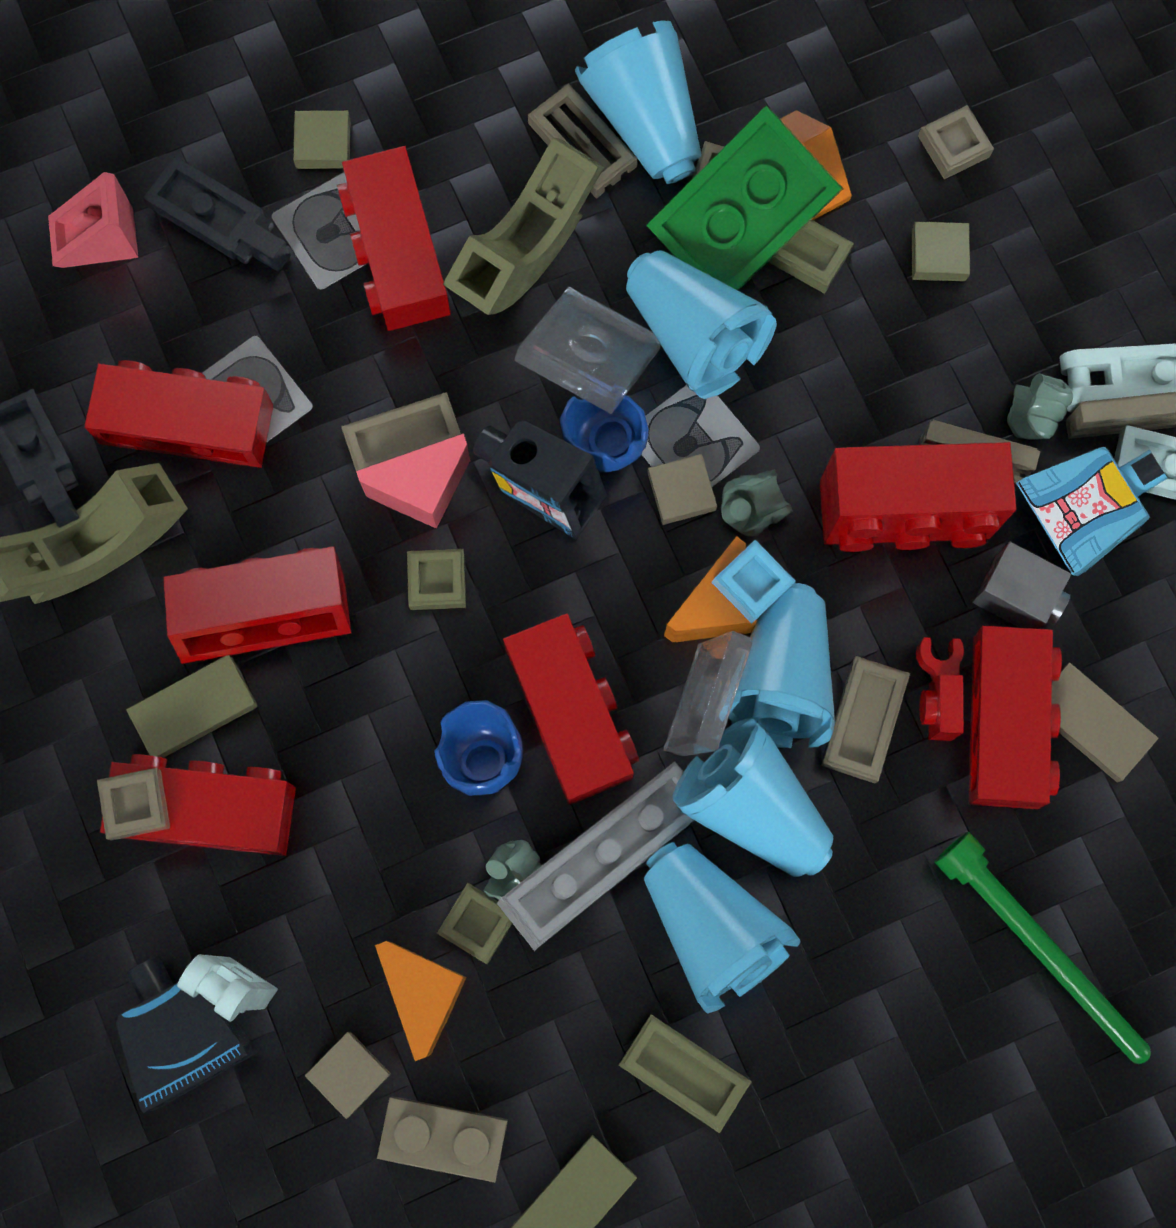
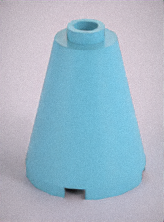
M661 20L652 22L656 33L642 37L637 27L605 42L584 57L588 68L576 66L575 72L581 85L653 179L664 177L666 183L671 184L696 171L693 163L701 157V150L677 32H675L671 21Z
M659 250L651 254L644 253L629 267L626 285L629 296L688 388L700 398L707 399L718 396L731 388L741 379L734 371L746 359L755 365L771 342L777 323L766 305L665 251Z
M794 583L759 616L721 697L717 716L720 722L727 717L732 721L731 725L740 720L752 718L767 730L775 745L779 748H791L793 738H810L808 748L818 747L830 741L835 725L826 604L813 588L800 583Z
M752 718L735 722L710 741L717 750L705 763L698 756L690 762L677 782L672 795L673 801L684 815L793 877L818 873L827 865L832 857L833 834L767 730Z
M672 842L660 848L648 859L646 864L650 870L644 877L645 884L695 998L707 1014L725 1006L719 998L720 995L732 988L740 997L777 969L790 956L783 947L784 945L798 947L800 944V939L789 925L692 845L686 844L677 847Z

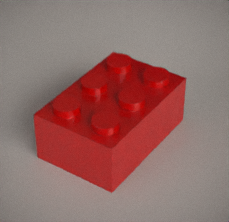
M1011 443L835 448L820 479L824 545L839 544L841 551L859 552L872 549L874 547L873 543L895 542L896 548L900 550L926 548L930 546V541L951 540L952 546L955 548H973L986 544V539H990L1016 511Z

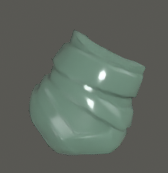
M1040 373L1033 378L1030 387L1016 384L1013 405L1007 417L1008 426L1012 433L1021 439H1050L1058 428V422L1062 421L1067 414V407L1072 403L1073 393L1071 388L1061 379Z
M775 469L759 473L757 476L741 475L739 478L727 482L724 486L721 504L722 518L738 532L748 536H758L768 528L769 524H777L793 512L791 505L785 501L777 484Z
M524 840L509 841L496 848L486 864V870L491 876L484 888V892L488 896L500 900V898L542 866L539 862L540 857L536 851H533L529 842Z

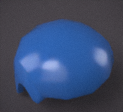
M599 388L592 396L582 400L574 396L567 402L560 417L564 441L591 454L594 457L598 472H611L622 469L636 461L646 448L649 428L644 410L628 395L608 392L606 389Z
M487 700L467 701L445 714L440 722L442 729L441 739L434 752L438 768L442 771V776L451 787L469 796L497 793L514 779L523 759V740L505 709Z

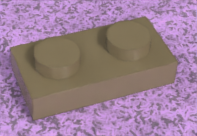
M391 1096L389 1098L377 1159L495 1183L508 1119Z

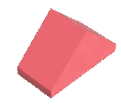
M103 172L48 216L53 266L65 268L138 258L134 210L114 174Z
M464 434L358 470L356 473L367 498L437 529L470 462V456Z

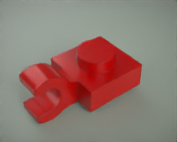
M924 637L917 646L916 658L921 668L930 674L932 682L929 683V690H923L921 693L920 721L923 725H929V740L952 741L964 733L963 675L959 673L960 662L964 655L963 643L961 639H952L948 646L949 657L947 660L941 661L936 659L931 653V638Z

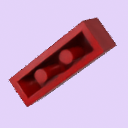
M402 146L343 161L342 165L347 182L338 184L337 188L345 217L356 215L360 231L351 233L350 236L358 265L370 264L374 280L363 284L372 315L383 313L388 331L451 315L447 292L443 285L444 281L406 147Z
M122 360L118 362V366L98 363L85 428L102 445L262 468L274 405L265 388L260 387L257 381L249 378L231 376L227 378V382L206 379V376L202 373L190 369L176 368L173 369L172 374L154 372L149 366L139 362Z
M334 546L322 549L305 548L294 554L266 559L249 558L238 564L210 569L193 568L182 574L164 577L167 636L182 664L351 633L345 579Z
M568 613L504 638L505 650L568 805L631 781L634 775L631 765L639 762V757L627 729L619 733L616 731L609 712L617 709V704L606 678L602 677L595 680L587 660L595 657V652L584 625L574 628Z
M982 626L973 637L969 805L1040 809L1050 803V795L1056 796L1058 793L1060 769L1058 761L1051 760V738H1057L1059 735L1061 711L1059 704L1052 703V681H1058L1060 678L1062 654L1060 647H1053V630Z
M132 754L130 764L111 762L109 777L158 768L162 773L170 828L126 837L125 839L286 856L296 787L288 781L281 780L282 771L261 767H247L246 776L223 774L224 765L206 761H189L188 770L166 768L167 759L141 754ZM102 817L100 833L105 834L104 822Z

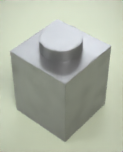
M1009 542L996 555L972 603L1019 628L1040 629L1047 622L1054 625L1064 612L1070 599V595L1063 590L1071 573Z

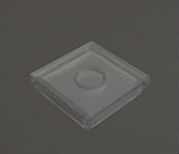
M568 287L518 347L515 361L612 414L655 357L661 344L650 330Z
M731 631L698 644L663 750L683 757L711 752L719 748L753 643L751 642L752 638Z

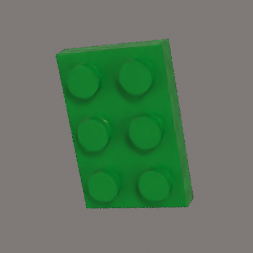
M765 106L647 224V227L676 258L739 290L844 188L770 107Z

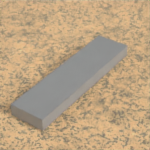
M673 762L500 898L497 905L534 951L695 821L684 815L673 801L672 795L675 787L684 773L676 762Z

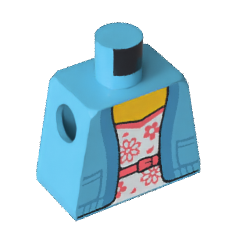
M1102 447L1025 477L1016 482L1071 574L1079 576L1150 518L1138 496L1168 478L1150 449L1119 467L1106 447Z

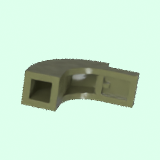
M553 137L513 207L492 230L482 235H471L468 237L443 285L487 315L499 313L510 307L533 286L563 248L583 215L579 211L604 167L562 139Z
M157 463L116 470L99 492L85 505L76 510L80 519L61 528H58L55 522L37 530L0 537V602L30 596L34 604L70 593L100 579L136 557L157 541L188 509L161 465Z

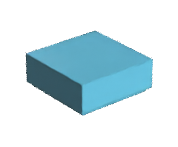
M754 540L711 583L752 624L796 581Z

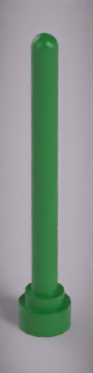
M968 831L942 851L934 862L950 880L957 878L962 885L969 883L1132 1062L1142 1064L1148 1061L1151 1056V1049L1144 1039L986 868L989 861L982 855L985 848Z

